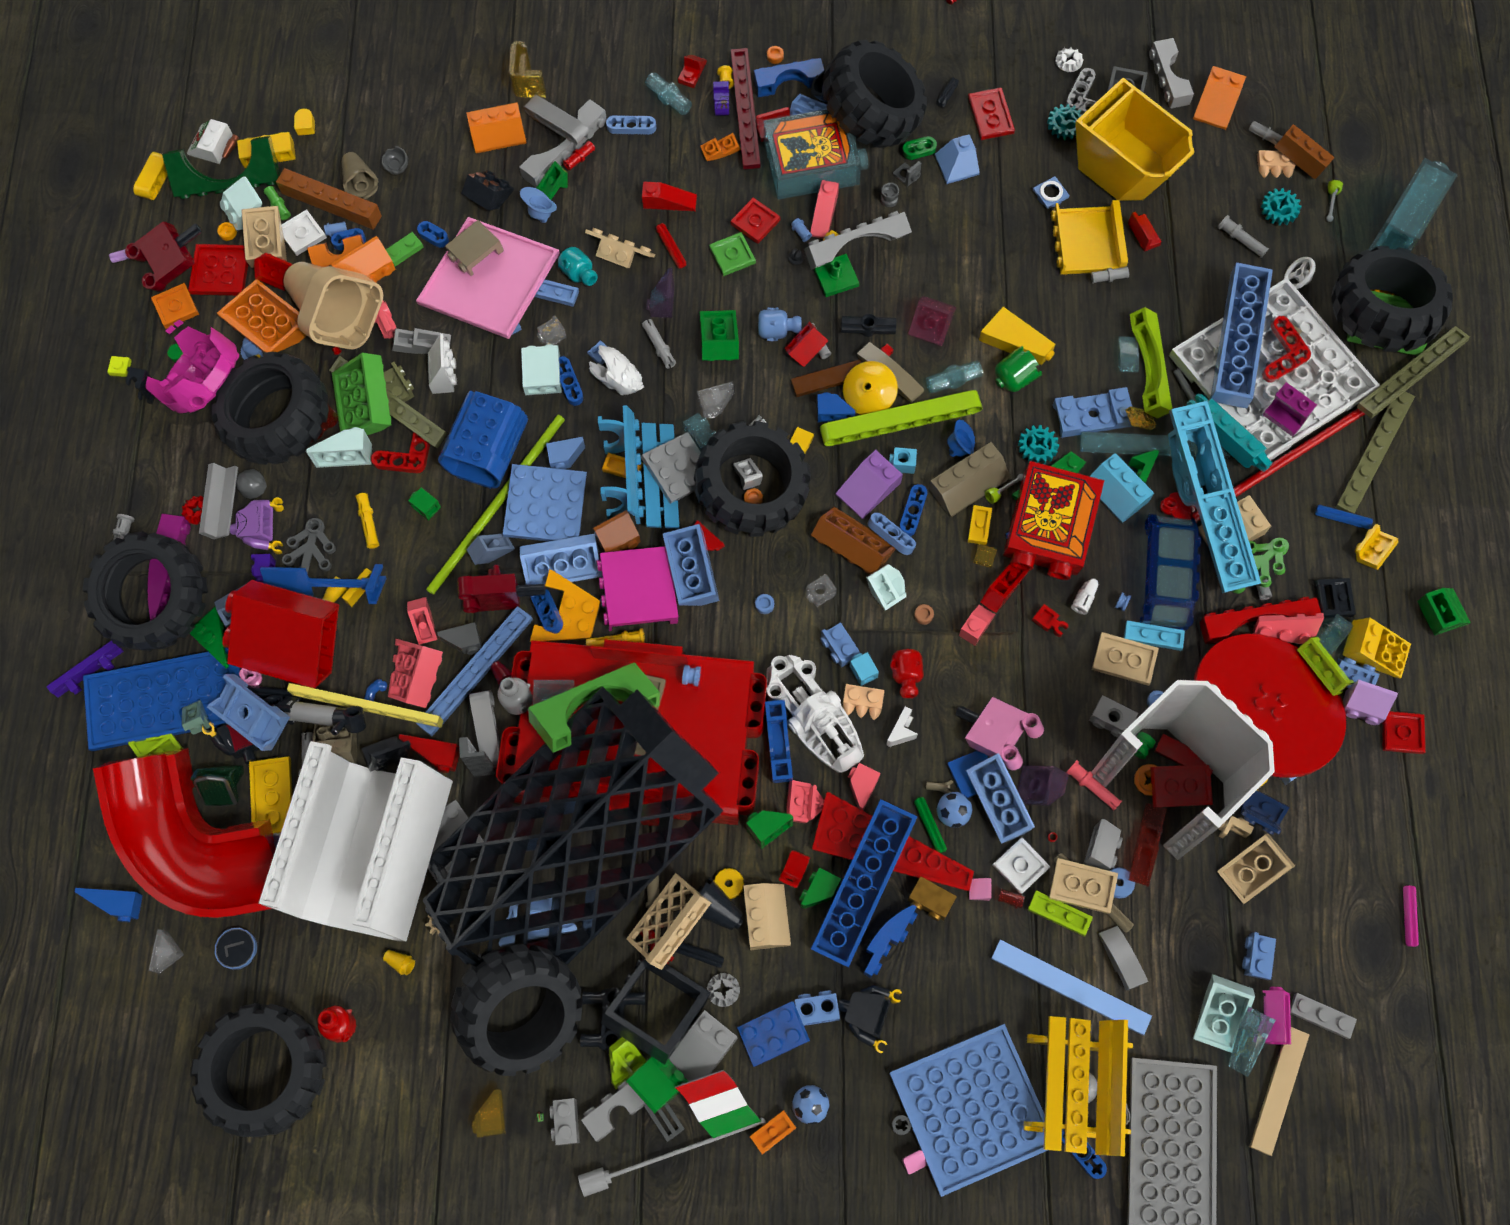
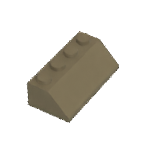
M990 442L932 479L929 490L951 518L984 497L986 490L992 487L998 488L1010 480L1011 476L1003 456L993 443Z

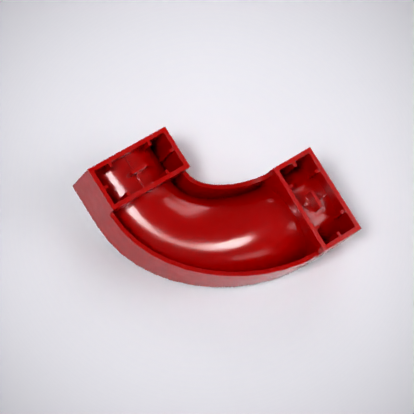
M188 748L112 761L93 768L100 808L110 841L132 878L153 898L174 910L199 917L218 918L272 909L259 904L276 850L270 819L229 826L225 829L214 828L206 823L197 808L192 788L195 787Z

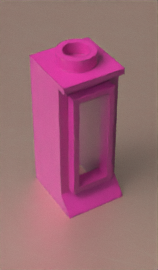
M1270 987V990H1263V993L1266 994L1264 996L1265 1035L1267 1036L1261 1042L1291 1045L1290 993L1284 991L1282 987Z

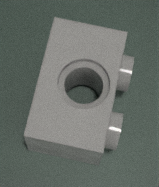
M1102 695L1089 721L1093 722L1094 726L1100 729L1105 728L1111 731L1113 736L1119 737L1136 720L1138 713ZM1108 715H1114L1117 718V722L1110 721Z

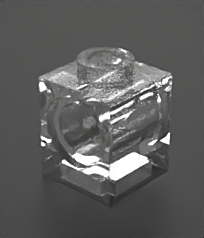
M825 574L807 585L806 597L810 603L814 602L816 607L836 596L837 589ZM817 589H822L825 591V593L817 594L815 591Z

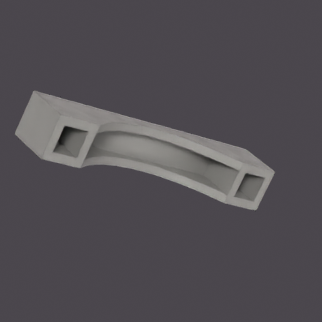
M589 99L578 110L577 119L584 123L590 131L578 145L566 139L550 151L531 155L519 166L521 176L537 188L554 161L561 166L563 161L570 157L575 149L581 148L587 139H590L599 128L605 125L607 118L606 112L602 107Z
M898 211L888 214L886 219L878 217L872 220V224L867 225L865 222L857 225L855 230L851 231L848 228L840 231L841 235L835 236V234L824 237V241L819 242L817 239L809 242V246L804 251L811 270L833 261L843 245L855 238L874 236L892 241L908 235L912 231L905 212L899 214Z

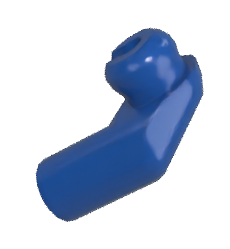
M382 679L375 680L367 687L364 700L374 701L375 695L379 690L385 691L387 689V682L382 681Z

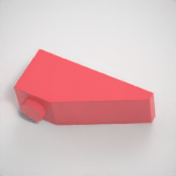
M821 181L810 232L812 237L824 239L826 233L829 232L838 198L839 183Z

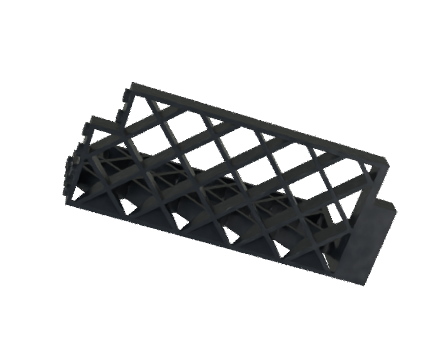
M602 686L568 720L567 725L571 730L570 746L553 753L547 744L544 743L432 853L429 862L431 865L430 870L438 877L436 881L439 884L423 899L426 906L425 911L433 918L432 924L440 931L439 937L446 942V950L453 956L458 955L466 965L470 963L476 968L484 961L482 956L492 951L493 939L515 935L514 944H525L528 949L530 945L549 949L553 955L559 956L568 965L723 812L718 803L703 790L719 772L674 730L649 699L638 689L620 704ZM616 716L623 723L624 728L613 730ZM598 719L595 732L585 735L587 727L594 720ZM638 742L646 754L634 757ZM619 745L615 760L605 761L608 747ZM590 750L586 765L577 766L580 751ZM558 755H561L558 769L549 771L551 762ZM651 757L666 771L647 774L648 759ZM611 776L607 792L596 794L600 778ZM581 781L578 796L568 798L571 784ZM678 784H682L694 796L676 799ZM553 786L549 801L540 803L544 787ZM663 787L662 801L643 804L644 790ZM525 790L521 806L512 807L514 799ZM630 793L629 807L609 810L611 796ZM692 812L691 819L683 827L672 829L674 815ZM573 813L569 829L559 831L563 815ZM544 817L540 834L531 835L535 819ZM659 818L657 832L639 835L640 821ZM516 822L512 837L503 839L507 824ZM626 824L625 838L605 841L607 827ZM488 826L484 842L476 843L479 833ZM593 830L591 844L571 847L573 833ZM655 848V855L646 863L635 865L636 853L638 851ZM535 850L531 867L521 869L526 851ZM506 854L502 871L494 872L498 855ZM623 854L620 868L602 871L603 858ZM471 858H479L474 875L466 876ZM450 861H452L449 868V872L447 873L445 866ZM589 861L588 874L567 878L569 864ZM555 867L553 881L533 884L534 871ZM619 885L618 891L611 898L598 900L600 888ZM497 887L492 905L484 906L488 889ZM469 890L464 909H456L461 891ZM586 891L585 903L564 907L566 895ZM552 898L551 910L530 914L531 902ZM518 905L517 917L494 922L496 909ZM583 921L582 927L574 934L561 936L562 925ZM452 924H459L456 936L450 927ZM549 928L547 940L527 944L528 932ZM480 942V953L476 955L463 945ZM506 948L497 951L500 953L506 951Z

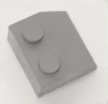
M1101 819L1094 826L1084 865L1104 870H1110L1111 867L1114 868L1117 861V856H1114L1116 848H1120L1123 839L1120 837L1121 830L1107 820Z

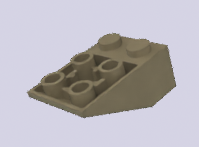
M314 725L312 742L328 744L332 746L331 752L356 764V733H350L346 728H343L335 736L331 733L334 726Z

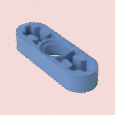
M610 116L606 120L608 132L612 134H652L656 131V120L651 116ZM630 122H634L636 126L633 128L627 127V124Z
M873 513L868 521V526L871 530L900 553L910 555L913 552L916 542L912 537L903 532L880 513ZM888 531L895 533L896 536H891Z

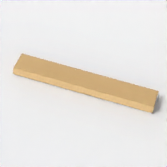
M1291 1027V1045H1281L1249 1146L1269 1156H1272L1309 1038V1034Z

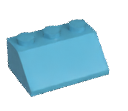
M1116 453L1104 461L1090 475V477L1105 480L1100 501L1121 523L1145 506L1154 494Z

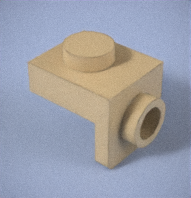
M1231 816L1219 827L1218 830L1221 831L1219 837L1224 838L1229 830L1246 838L1252 833L1254 827L1249 825V822L1243 818L1237 819Z

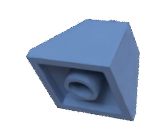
M969 134L952 139L935 153V158L946 184L977 176L980 173L976 148Z

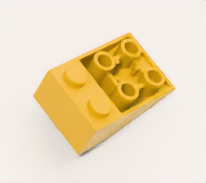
M1372 618L1358 619L1352 621L1343 655L1357 661V664L1373 666L1376 671L1400 679L1402 678L1411 643Z

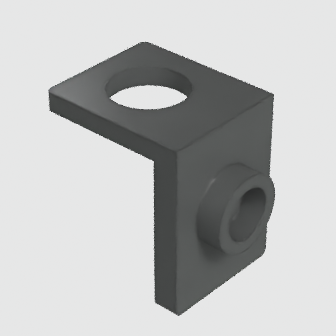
M918 161L912 167L903 163L893 172V175L908 187L920 177L921 162ZM902 170H908L906 177L900 175Z

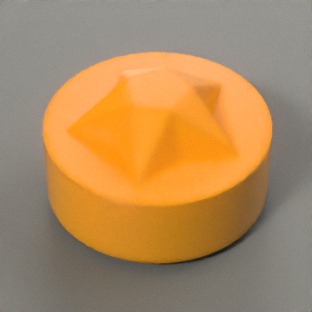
M230 222L222 223L217 229L220 238L225 241L232 240L237 235V230Z

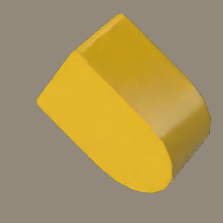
M300 109L295 113L294 128L297 135L315 134V120L308 109Z

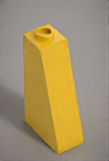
M1004 307L980 333L979 341L1009 353L1023 346V351L1029 350L1040 365L1046 360L1049 361L1055 354L1053 351L1055 343Z

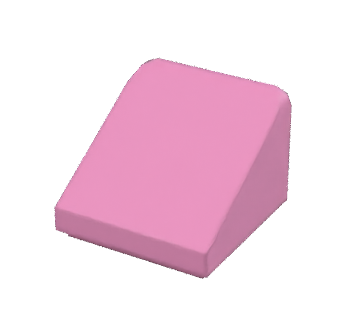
M991 878L972 879L969 900L989 901L991 899Z
M918 1150L901 1160L908 1174H912L927 1165L922 1150Z

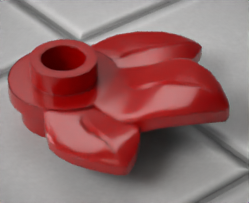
M1178 492L1171 493L1169 497L1160 503L1162 512L1172 515L1176 520L1182 522L1191 521L1190 515L1196 511L1194 505L1186 506L1182 502Z

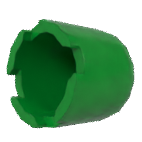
M1020 346L996 365L995 382L999 388H1004L1009 392H1016L1042 376V371H1038L1036 368L1039 364L1029 350L1024 352L1023 346Z

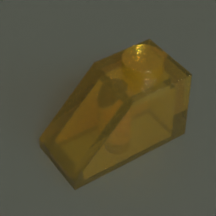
M494 1090L476 1113L472 1127L473 1133H477V1137L482 1138L506 1134L502 1090Z

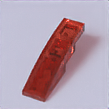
M1146 803L1131 863L1129 881L1149 886L1159 850L1158 845L1167 809L1153 807L1152 804Z

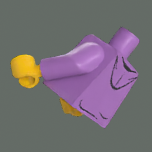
M276 497L272 502H269V500L251 501L244 509L236 513V523L230 525V533L236 535L245 544L253 548L268 550L269 548L275 554H281L282 551L276 550L275 547L278 545L283 546L280 541H274L273 543H269V541L273 539V508L277 512L283 511V505H277L283 503L282 499Z

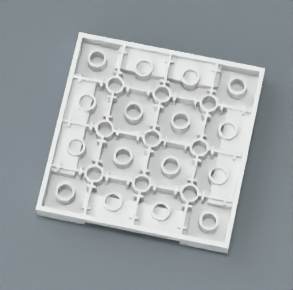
M1286 278L1271 287L1269 291L1253 400L1247 409L1222 403L1218 404L1267 448L1265 453L1271 461L1344 411H1348L1358 405L1359 402L1380 387V385ZM1278 316H1285L1291 324L1302 330L1300 336L1310 349L1311 357L1305 364L1275 382L1269 383L1263 379L1262 371L1269 364L1287 354L1282 344L1275 337L1271 329V323ZM1223 318L1173 348L1169 355L1191 383L1195 381L1209 400ZM1278 323L1277 326H1278V327H1282L1283 324H1282V323H1281V324ZM1299 353L1295 357V360L1299 359L1300 357H1304L1305 355L1303 353ZM1282 361L1284 368L1289 369L1291 367L1289 361ZM1276 368L1272 372L1269 371L1268 374L1274 375L1279 370L1278 368ZM1286 382L1317 404L1304 425L1293 437L1262 415L1275 399L1276 393Z

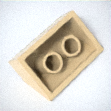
M761 883L743 885L750 950L791 946L784 884Z

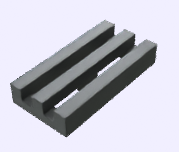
M668 1103L665 1105V1108L679 1129L675 1131L662 1109L658 1110V1113L672 1134L670 1135L667 1134L653 1111L646 1104L644 1105L667 1142L685 1130Z

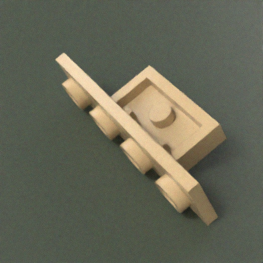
M593 228L592 230L586 229L585 233L601 239L596 253L597 257L626 268H630L635 252L648 257H655V254L650 252V248L644 246L637 248L634 246V242L628 240L621 242L618 240V236L612 234L608 236L603 235L602 230Z

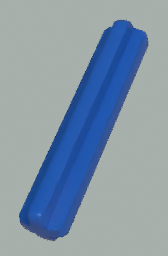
M1318 505L1315 511L1317 516L1365 529H1370L1373 523L1371 518L1323 505Z

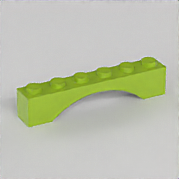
M1144 307L1131 313L1130 320L1132 331L1143 355L1146 370V386L1142 395L1145 413L1159 418L1169 414V411L1172 409L1157 313Z

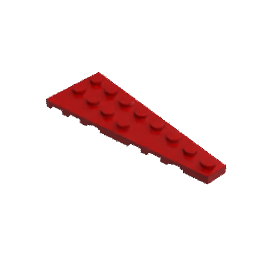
M827 792L812 850L852 860L872 816ZM910 836L893 869V872L916 878L921 876L928 881L968 892L970 891L974 874L973 870Z

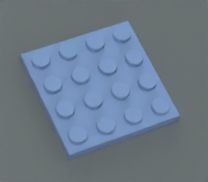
M512 464L503 537L554 541L580 536L587 472Z

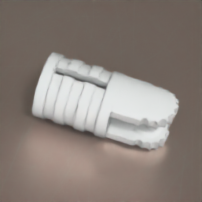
M1096 579L1086 581L1078 591L1071 606L1075 612L1083 615L1088 613L1098 588V581Z

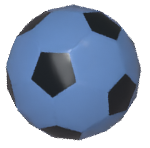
M959 792L947 793L937 803L938 818L946 826L953 828L961 827L972 816L970 800Z
M807 1085L795 1093L792 1100V1110L796 1118L801 1122L816 1124L827 1116L829 1112V1098L821 1088L815 1085Z

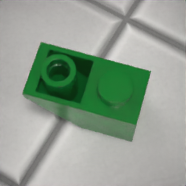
M821 868L817 872L813 871L808 881L811 885L808 891L804 889L799 899L802 901L801 907L806 909L832 900L841 882V878Z

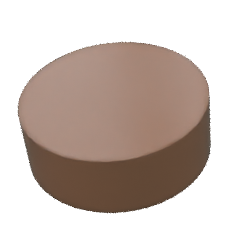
M925 604L918 606L914 613L915 620L922 625L929 624L934 617L933 609Z

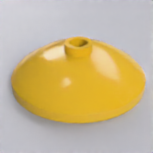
M867 361L856 365L847 374L843 384V395L846 403L860 415L889 409L893 405L898 393V384L894 373L886 365L875 361ZM867 384H871V388L869 390L865 389V386Z

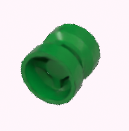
M1138 732L1136 737L1143 744L1134 755L1140 759H1145L1148 755V750L1153 748L1156 741L1150 735Z

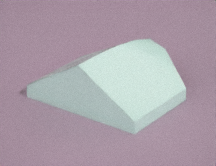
M887 564L866 577L871 594L884 610L889 609L906 597L904 579L900 571Z

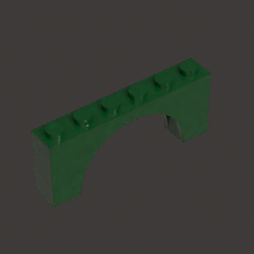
M271 136L253 138L250 141L251 158L247 168L240 175L229 179H215L200 173L191 165L183 149L163 153L162 156L173 196L185 199L191 197V194L204 196L210 191L223 193L225 189L231 187L242 177H246L253 188L259 187L261 183H267V185L277 184L276 181L280 176V171Z

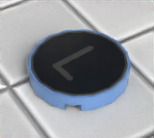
M231 928L225 931L215 944L217 961L222 966L232 970L248 966L257 953L255 937L249 931L241 928Z

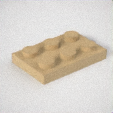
M1102 632L1092 670L1149 686L1159 648Z
M1058 858L1049 899L1110 914L1118 873Z

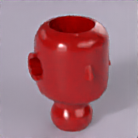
M915 649L898 650L893 654L890 663L893 679L898 684H902L900 695L903 698L917 697L919 691L916 683L920 682L924 676L922 655Z
M331 1006L327 1009L325 1008L318 1016L317 1024L320 1034L332 1042H347L355 1033L356 1019L351 1009L346 1010L341 1006Z

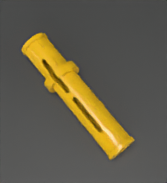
M359 493L356 495L359 508L358 515L362 520L367 548L373 549L379 546L372 517L373 509L370 508L368 494Z

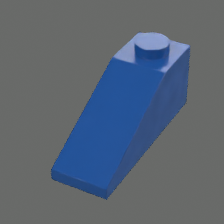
M75 888V893L108 914L117 917V921L130 922L131 919L139 918L143 895L137 892Z

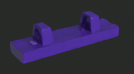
M110 641L46 687L50 693L58 698L68 690L76 695L82 691L78 683L83 681V676L94 673L102 666L107 671H110L114 668L111 660L124 651L121 646Z

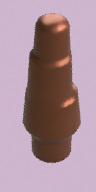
M233 134L228 139L222 158L226 159L237 146L239 139L237 135Z

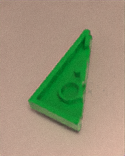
M215 606L195 625L190 634L227 669L229 667L227 664L228 654L223 646L224 626L220 621V616Z

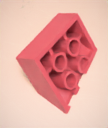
M396 639L395 645L398 646L397 655L393 656L395 671H393L390 677L388 697L426 708L431 698L430 693L433 684L436 681L438 666L442 662L443 652Z

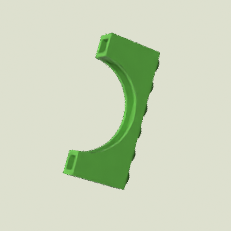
M634 662L528 707L529 722L554 753L571 745V730L567 725L569 717L575 710L584 705L602 686L617 700L623 702L638 689L655 707H658L660 704L659 690Z

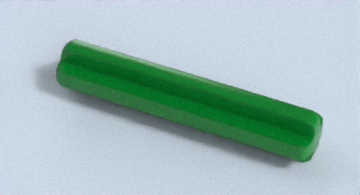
M924 797L917 798L914 804L934 849L943 853L947 850V847Z

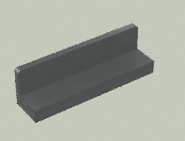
M468 737L459 738L460 758L474 777L496 774L497 769L485 751L477 752Z

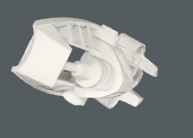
M792 655L775 657L771 662V666L767 668L766 673L768 701L785 700V707L793 715L788 720V727L797 735L811 753L838 773L844 772L858 764L864 757L857 732L842 708L839 696L833 691L823 692L814 681L816 674L815 664L810 660L802 661L800 657ZM777 664H783L785 668L783 670H777L775 666ZM809 668L812 670V673L804 674L802 670ZM792 672L795 673L801 682L803 681L811 695L809 697L802 686L796 688L793 695L800 702V706L781 682L782 679ZM772 690H779L781 694L779 696H772L770 692ZM835 725L842 733V735L846 738V740L849 742V744L852 746V748L847 743H842L840 738L837 736L839 733L834 728ZM825 732L839 746L837 751L840 756L835 759L820 737Z

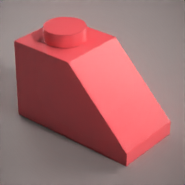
M426 597L407 602V612L418 644L438 640Z
M978 605L961 628L959 636L976 646L996 614Z
M861 763L858 764L857 768H852L848 777L851 778L850 787L857 807L864 810L881 773Z

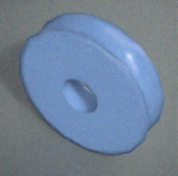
M1120 867L1110 870L1111 872L1118 873L1117 880L1119 879L1123 882L1122 886L1116 884L1114 898L1120 899L1130 895L1135 888V880L1131 872Z

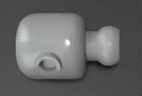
M508 677L503 679L498 689V699L503 708L508 713L514 715L527 712L528 707L533 702V695L530 691L531 685L526 684L520 678Z

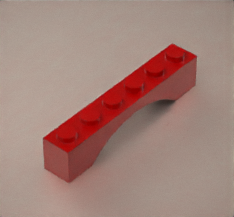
M1303 597L1294 602L1285 600L1276 605L1267 603L1258 608L1249 606L1241 611L1231 609L1224 611L1223 614L1208 613L1204 615L1199 624L1205 644L1221 642L1237 628L1257 621L1259 616L1284 615L1285 617H1297V614L1316 616V613H1321L1317 598Z

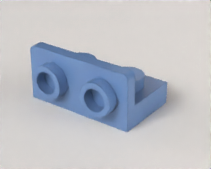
M801 94L792 101L790 108L791 119L829 113L827 104Z
M841 623L827 631L825 629L821 631L820 640L823 646L830 649L832 660L835 664L839 663L841 668L850 663L852 658L860 653Z
M1345 657L1344 660L1338 658L1339 667L1350 680L1354 682L1361 680L1376 685L1380 674L1375 671V667L1364 664L1363 667L1356 664L1357 661Z
M1257 932L1247 936L1245 941L1247 956L1244 957L1242 968L1245 969L1244 975L1271 980L1276 944L1275 938L1261 936Z

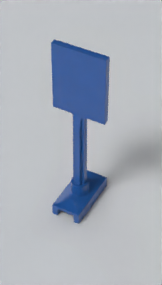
M375 564L370 578L362 579L309 578L306 568H260L265 584L308 596H313L312 587L365 589L369 604H377L386 581V576H380L383 564Z

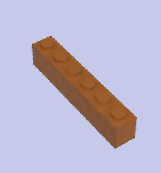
M284 168L276 181L282 194L373 230L382 216L377 204Z

